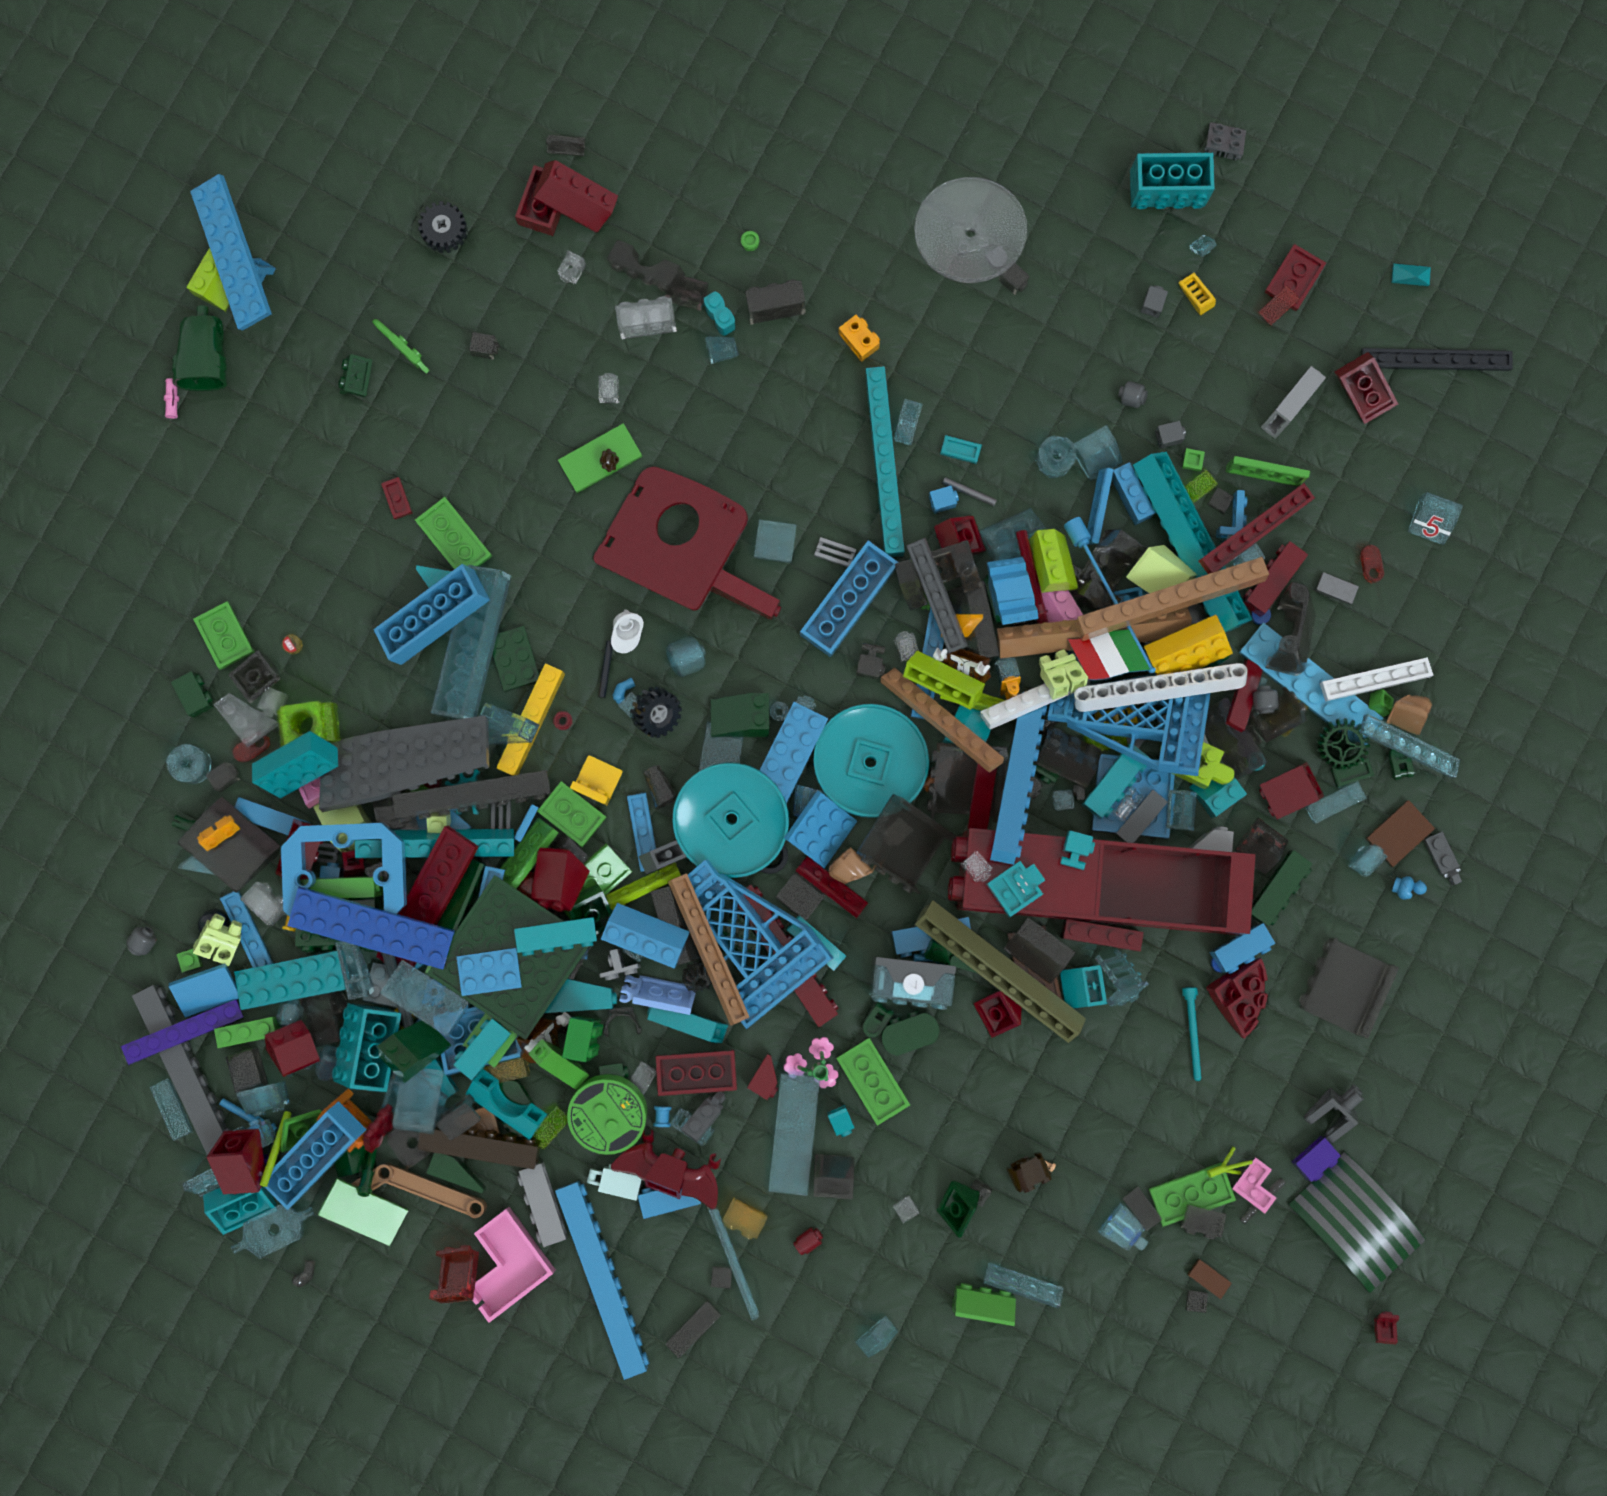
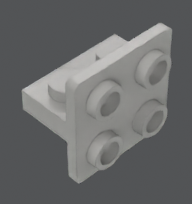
M621 949L611 950L610 955L607 956L609 965L614 967V970L599 975L600 978L605 977V980L619 978V973L624 972V975L638 973L637 969L641 968V965L635 964L625 967Z

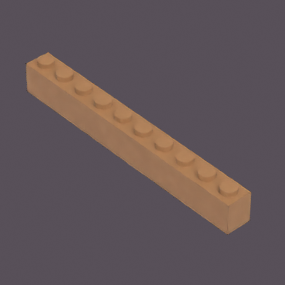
M1263 557L1079 616L1075 624L1081 640H1088L1265 582L1269 572Z
M1188 607L1130 626L1139 642L1155 641L1191 626L1192 617ZM1076 620L998 628L997 648L1000 658L1052 653L1063 649L1065 651L1073 650L1068 639H1081L1075 624ZM1124 627V628H1121V629H1118V630H1128V629H1127V627Z

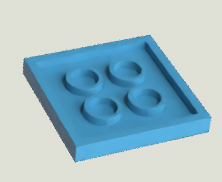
M817 790L784 839L825 868L857 823V820Z

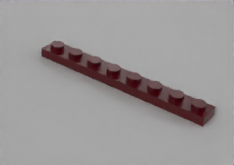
M1303 483L1201 558L1199 563L1207 574L1217 572L1315 499L1305 483Z

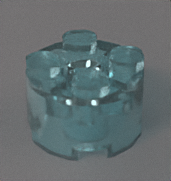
M1051 436L1041 444L1036 456L1039 470L1049 478L1066 475L1075 463L1076 448L1067 437ZM1053 455H1059V459H1055Z
M183 744L176 747L170 753L166 763L170 775L175 780L186 784H198L210 775L212 760L204 749L191 744ZM192 761V763L190 764L191 767L188 768V762Z

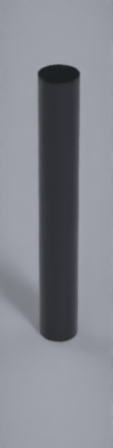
M606 641L598 693L599 698H606L613 651L611 641Z

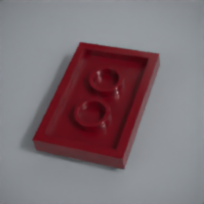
M1294 244L1264 293L1297 311L1326 265V262Z

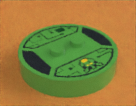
M603 1074L589 1078L574 1092L567 1112L569 1129L577 1142L592 1152L605 1155L623 1152L632 1147L644 1131L647 1120L645 1098L635 1084L621 1076Z

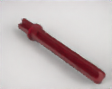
M1019 530L1016 532L1021 557H1023L1026 564V571L1029 575L1034 594L1035 606L1038 610L1037 624L1048 622L1046 614L1048 610L1045 609L1027 531Z

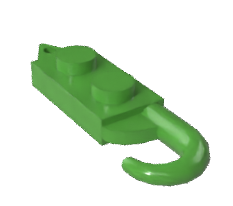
M373 319L372 323L414 366L420 368L426 374L430 371L420 359L422 355L415 348L411 350L407 346L408 342L401 335L397 337L381 321Z

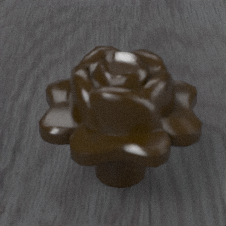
M611 449L602 451L600 458L602 468L608 472L616 470L619 457Z

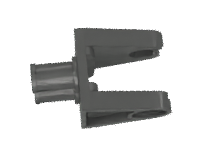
M1355 1084L1343 1095H1338L1330 1087L1308 1110L1303 1119L1307 1123L1312 1124L1332 1108L1335 1110L1339 1109L1343 1115L1324 1135L1327 1141L1332 1144L1359 1123L1357 1112L1353 1108L1364 1100L1362 1097L1363 1093Z

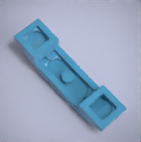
M238 797L232 815L286 835L289 834L294 818L311 823Z

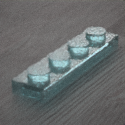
M992 1263L987 1265L983 1282L984 1284L1058 1309L1061 1305L1063 1287Z

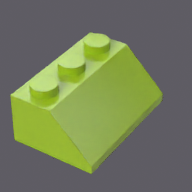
M209 248L186 288L194 296L226 312L229 302Z
M1055 529L1037 530L1029 539L1041 592L1078 589L1065 535Z

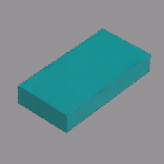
M945 435L940 455L977 464L982 445Z

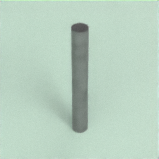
M947 477L944 478L942 483L946 486H952L953 489L993 507L997 501Z

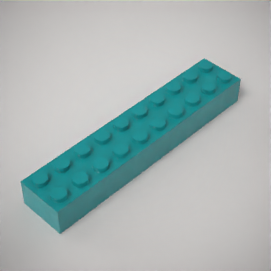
M1167 452L1150 454L1133 465L1134 473L1141 480L1144 486L1143 491L1149 496L1153 510L1159 515L1161 519L1160 524L1167 531L1169 542L1175 547L1178 558L1197 574L1195 578L1208 575L1199 563V560L1216 547ZM1223 566V567H1222L1221 569H1219L1218 571L1223 570V569H1226V567ZM1238 591L1203 602L1205 612L1210 617L1217 615L1225 633L1253 620Z

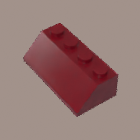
M553 160L545 163L533 198L597 233L612 214L618 195L562 163Z

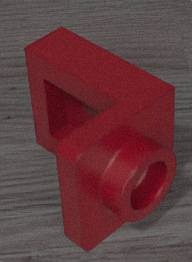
M1385 1311L1381 1312L1374 1319L1376 1343L1394 1345L1398 1343L1396 1323L1399 1321V1315H1393L1392 1312Z

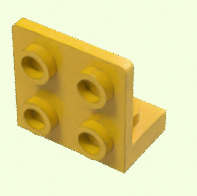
M588 756L576 782H572L570 789L607 806L623 771L592 756Z

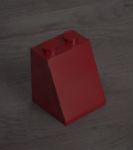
M1308 762L1260 784L1261 789H1259L1263 799H1267L1270 805L1268 806L1270 814L1273 817L1275 816L1276 819H1280L1324 797Z
M539 848L531 898L546 910L571 911L590 870L570 850Z
M259 1129L223 1131L206 1157L222 1193L259 1192L262 1187L260 1181L265 1169Z

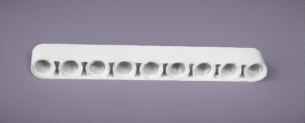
M1241 663L1084 686L1076 689L1074 692L1075 708L1078 711L1087 712L1239 689L1246 685L1247 668Z

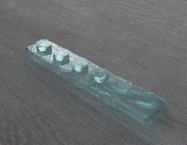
M1369 714L1363 716L1360 734L1450 778L1457 777L1460 759Z

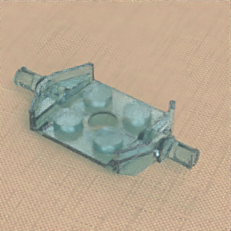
M280 1204L244 1222L243 1239L241 1242L231 1246L232 1250L235 1249L232 1252L236 1254L243 1249H247L261 1259L276 1250L300 1240L303 1235V1221L314 1215L313 1209L310 1207L302 1212H298L293 1206L287 1210ZM271 1224L278 1225V1234L275 1235L270 1232Z

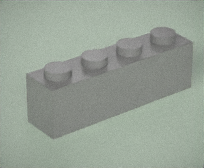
M544 1161L538 1163L535 1169H521L519 1171L520 1175H517L520 1186H524L526 1192L524 1200L527 1206L530 1205L532 1211L530 1218L532 1224L537 1226L538 1232H536V1237L539 1244L542 1243L543 1247L566 1240L568 1238L567 1231Z

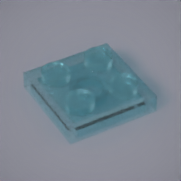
M759 519L754 558L792 563L797 525Z

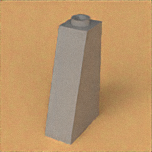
M1311 366L1261 428L1276 439L1326 377Z

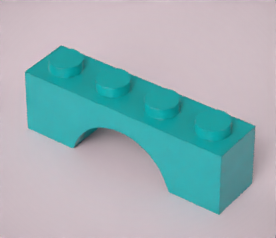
M484 1069L472 1081L465 1094L529 1140L547 1116V1113L532 1103L518 1105L511 1102L502 1093L499 1080Z

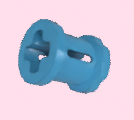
M654 1106L656 1116L653 1126L671 1127V1123H669L671 1106Z

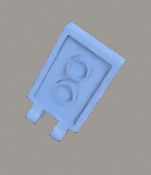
M626 975L624 982H628L630 985L624 984L622 986L621 993L627 995H621L620 1002L627 1003L633 1000V1004L690 1015L696 995V986L642 975L639 978Z

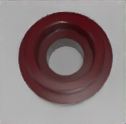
M560 711L554 716L553 723L557 729L567 730L571 727L573 719L568 712ZM561 718H566L565 724H560Z

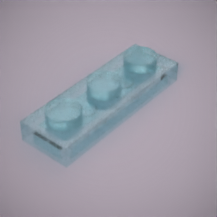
M1357 781L1305 808L1313 823L1316 824L1367 798Z

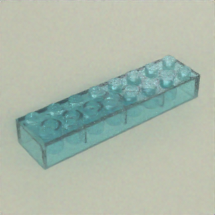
M468 565V567L475 570L490 601L452 628L431 710L432 714L454 720L477 717L512 577L502 570Z

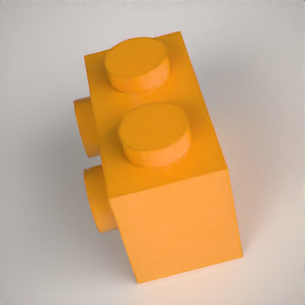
M856 314L839 327L838 334L862 362L879 349L880 339L875 332L871 333L867 328V322Z

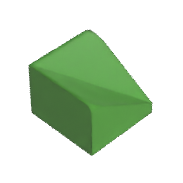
M1383 689L1374 691L1370 694L1368 708L1385 717L1390 715L1393 709L1394 698Z

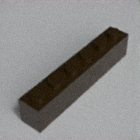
M428 1120L420 1128L418 1150L535 1169L538 1164L541 1140H536L535 1137L529 1140L526 1137H518L514 1133L501 1134L495 1130L483 1131L473 1126L465 1128L459 1127L455 1123L441 1124L437 1120Z

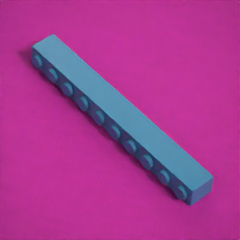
M1047 705L1017 718L990 860L1014 865L1016 857L1020 858L1022 846L1018 844L1024 838L1025 829H1021L1022 824L1026 825L1028 813H1024L1025 808L1029 809L1031 797H1027L1028 792L1031 793L1034 781H1030V778L1035 776L1036 765H1033V761L1038 759L1039 750H1036V745L1040 746L1042 735L1038 733L1039 730H1043L1045 719H1041L1042 715L1045 716Z
M580 1180L560 1187L555 1192L622 1376L625 1380L646 1372L647 1365L650 1362L646 1352L643 1353L640 1347L643 1345L639 1333H635L633 1328L636 1326L635 1320L632 1315L628 1314L626 1309L629 1307L628 1301L625 1296L622 1297L621 1282L618 1277L615 1278L613 1270H615L614 1263L611 1258L608 1259L607 1244L605 1240L600 1238V1225L598 1221L593 1219L594 1209L591 1202L588 1203L585 1195H588L584 1183H580Z

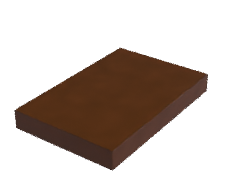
M1407 800L1365 839L1391 867H1394L1435 828Z

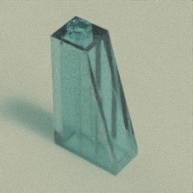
M486 702L479 715H485L488 719L489 745L532 743L540 726L523 716Z

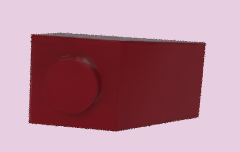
M769 1053L747 1087L768 1100L769 1096L773 1098L779 1089L776 1087L777 1078L772 1057Z

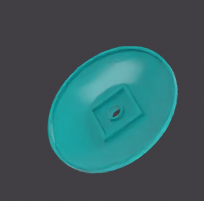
M877 704L857 705L838 713L825 725L814 750L815 775L824 794L842 810L861 817H884L908 806L924 786L929 769L927 745L917 726L901 712ZM872 758L875 760L876 765L868 767L865 764V760Z
M719 763L700 770L682 787L673 809V829L680 848L696 866H699L704 860L708 859L719 874H724L729 878L744 877L762 870L780 853L786 841L784 837L789 829V813L783 794L766 774L745 764ZM735 814L737 822H728L727 815Z

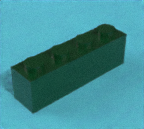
M1295 850L1289 851L1252 903L1251 918L1258 923H1264L1266 927L1273 926L1279 918L1277 914L1281 909L1284 910L1290 902L1288 899L1291 894H1295L1301 886L1299 883L1302 878H1307L1312 871L1310 867L1313 863Z

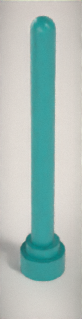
M1186 987L1182 988V996L1187 1000L1193 1076L1195 1081H1200L1202 1077L1195 1010L1198 988Z

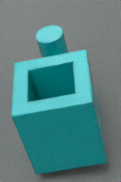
M1068 831L1062 851L1071 854L1070 858L1062 856L1060 864L1084 870L1086 863L1078 861L1079 856L1088 857L1089 853H1093L1095 842H1092L1093 837Z

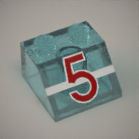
M1426 492L1419 498L1408 532L1444 545L1458 521L1463 505Z

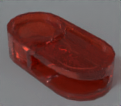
M1374 545L1366 546L1360 553L1363 575L1367 582L1376 583L1384 576L1381 553ZM1370 569H1376L1378 571V578L1374 579L1370 577Z
M262 733L251 735L234 747V758L240 762L250 761L268 749L270 745L269 737ZM258 737H263L265 740L262 747L255 745V740Z

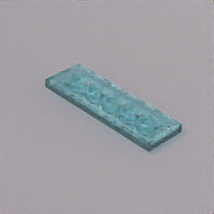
M781 1073L768 1192L808 1195L820 1080L815 1079L813 1076Z

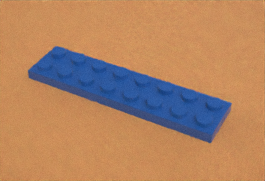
M300 886L298 887L287 925L439 969H444L455 932L452 929Z

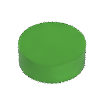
M754 231L743 233L741 236L742 247L747 251H754L758 248L760 243L758 234Z

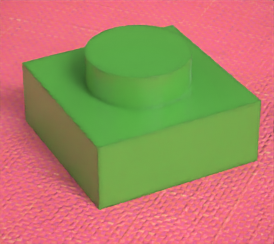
M1186 448L1182 468L1200 472L1205 452Z
M193 949L177 954L182 973L203 967L200 956L193 954Z

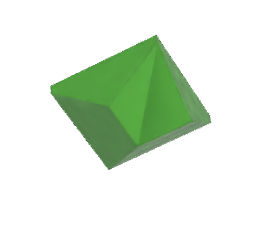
M319 1109L284 1120L280 1151L283 1153L291 1150L317 1122L316 1119L322 1111Z

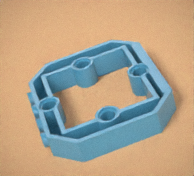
M385 823L300 826L281 846L283 911L290 917L298 887L309 889L316 883L314 872L306 869L305 842L332 841L333 845L337 848H347L353 844L354 840L382 839L383 867L375 870L373 880L377 885L383 886V910L399 914L407 905L405 841ZM341 833L347 835L348 839L345 844L340 843L338 839ZM382 871H386L389 874V879L386 882L380 879ZM303 874L309 878L306 885L300 882V877Z

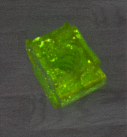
M314 701L280 706V709L277 710L281 747L304 735L301 733L300 726L302 721L310 716L313 719L311 732L329 743L339 742L341 738L337 704Z

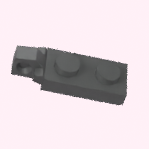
M1443 831L1424 839V843L1439 874L1444 878L1448 877L1451 885L1461 883L1462 880L1458 873L1461 871Z
M717 1092L713 1098L709 1096L682 1127L681 1131L695 1142H698L721 1114L723 1109L721 1104L726 1099L725 1094Z

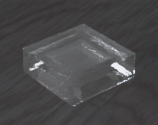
M909 1195L893 1205L903 1223L920 1213Z

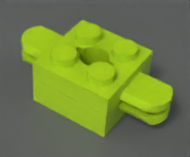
M1203 742L1198 776L1171 773L1203 789L1209 786L1211 779L1226 785L1234 778V770L1220 763L1224 751Z

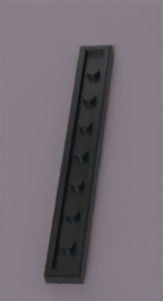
M1363 348L1361 350V355L1369 352L1375 358L1380 369L1511 371L1513 369L1512 351Z

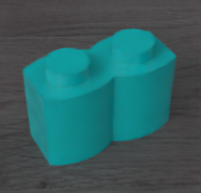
M715 291L704 297L706 313L714 320L718 332L725 336L734 331V316L725 307L722 296Z

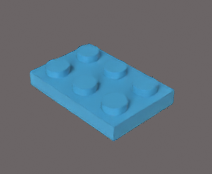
M517 948L457 956L462 996L522 987Z

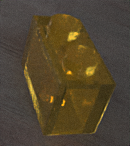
M523 1058L498 1063L495 1068L491 1065L485 1066V1071L497 1078L499 1083L530 1075L528 1063Z
M733 1197L722 1221L725 1222V1227L731 1230L736 1228L742 1231L744 1237L752 1240L753 1237L758 1238L768 1215Z

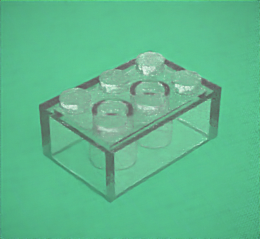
M662 296L658 297L657 300L641 299L637 303L621 302L615 306L621 339L677 331L672 298Z

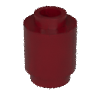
M810 1227L796 1237V1241L793 1244L801 1255L809 1254L823 1243L821 1239L824 1237L818 1228Z

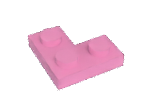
M1255 1157L1253 1163L1249 1165L1232 1190L1266 1214L1277 1199L1261 1186L1272 1169Z

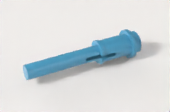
M224 1098L219 1104L251 1123V1127L259 1129V1131L265 1134V1137L272 1138L278 1130L275 1123L271 1124L260 1116L255 1117Z

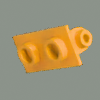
M1010 676L1005 678L1001 682L1000 696L1005 695L1006 700L1017 696L1021 677Z
M231 815L228 817L224 816L214 823L217 827L216 830L210 826L199 833L200 836L197 837L198 843L208 852L228 837L233 836L240 830V827L234 822L235 820Z

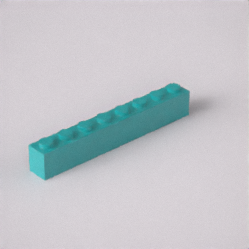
M454 829L479 846L474 857L514 856V829ZM393 830L405 841V857H428L441 834L428 833L427 830ZM382 839L355 840V858H382Z

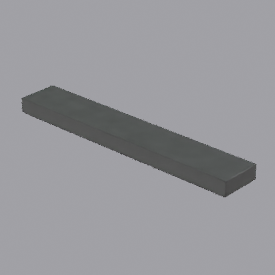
M926 538L906 545L948 652L951 653L967 647L964 634Z

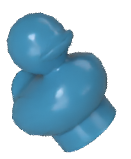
M1406 876L1402 879L1396 877L1392 892L1397 893L1400 899L1406 900L1412 897V890L1418 895L1424 894L1427 890L1426 884L1421 882V880L1414 883L1412 877Z

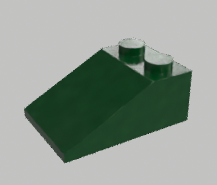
M747 693L712 699L711 737H769V693Z
M425 1018L392 1034L379 1044L377 1049L379 1057L406 1083L450 1048L451 1044Z

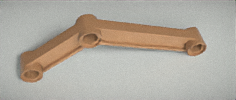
M383 1163L373 1169L375 1174L371 1185L372 1191L387 1183L469 1215L472 1218L480 1217L487 1209V1204L482 1198L464 1193L395 1166L392 1163ZM383 1167L389 1170V1177L382 1175L381 1170ZM359 1178L351 1184L358 1187L360 1185L361 1178ZM473 1203L480 1204L481 1212L476 1213L473 1211Z

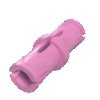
M170 378L165 380V417L175 419L178 418L177 402H179V396H177V387L173 384V379Z

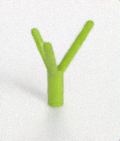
M1232 1147L1222 1165L1207 1170V1174L1210 1178L1224 1172L1241 1175V1171L1233 1169L1250 1165L1253 1161L1249 1160L1226 1166L1236 1149Z

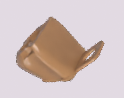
M1407 695L1396 701L1383 732H1386L1389 724H1392L1409 733L1420 735L1432 707L1431 700L1428 697Z
M850 847L830 865L829 875L837 881L846 884L871 874L886 858L883 857L870 868Z

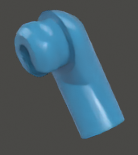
M632 678L616 685L613 699L617 704L625 701L624 695L626 690L635 687Z

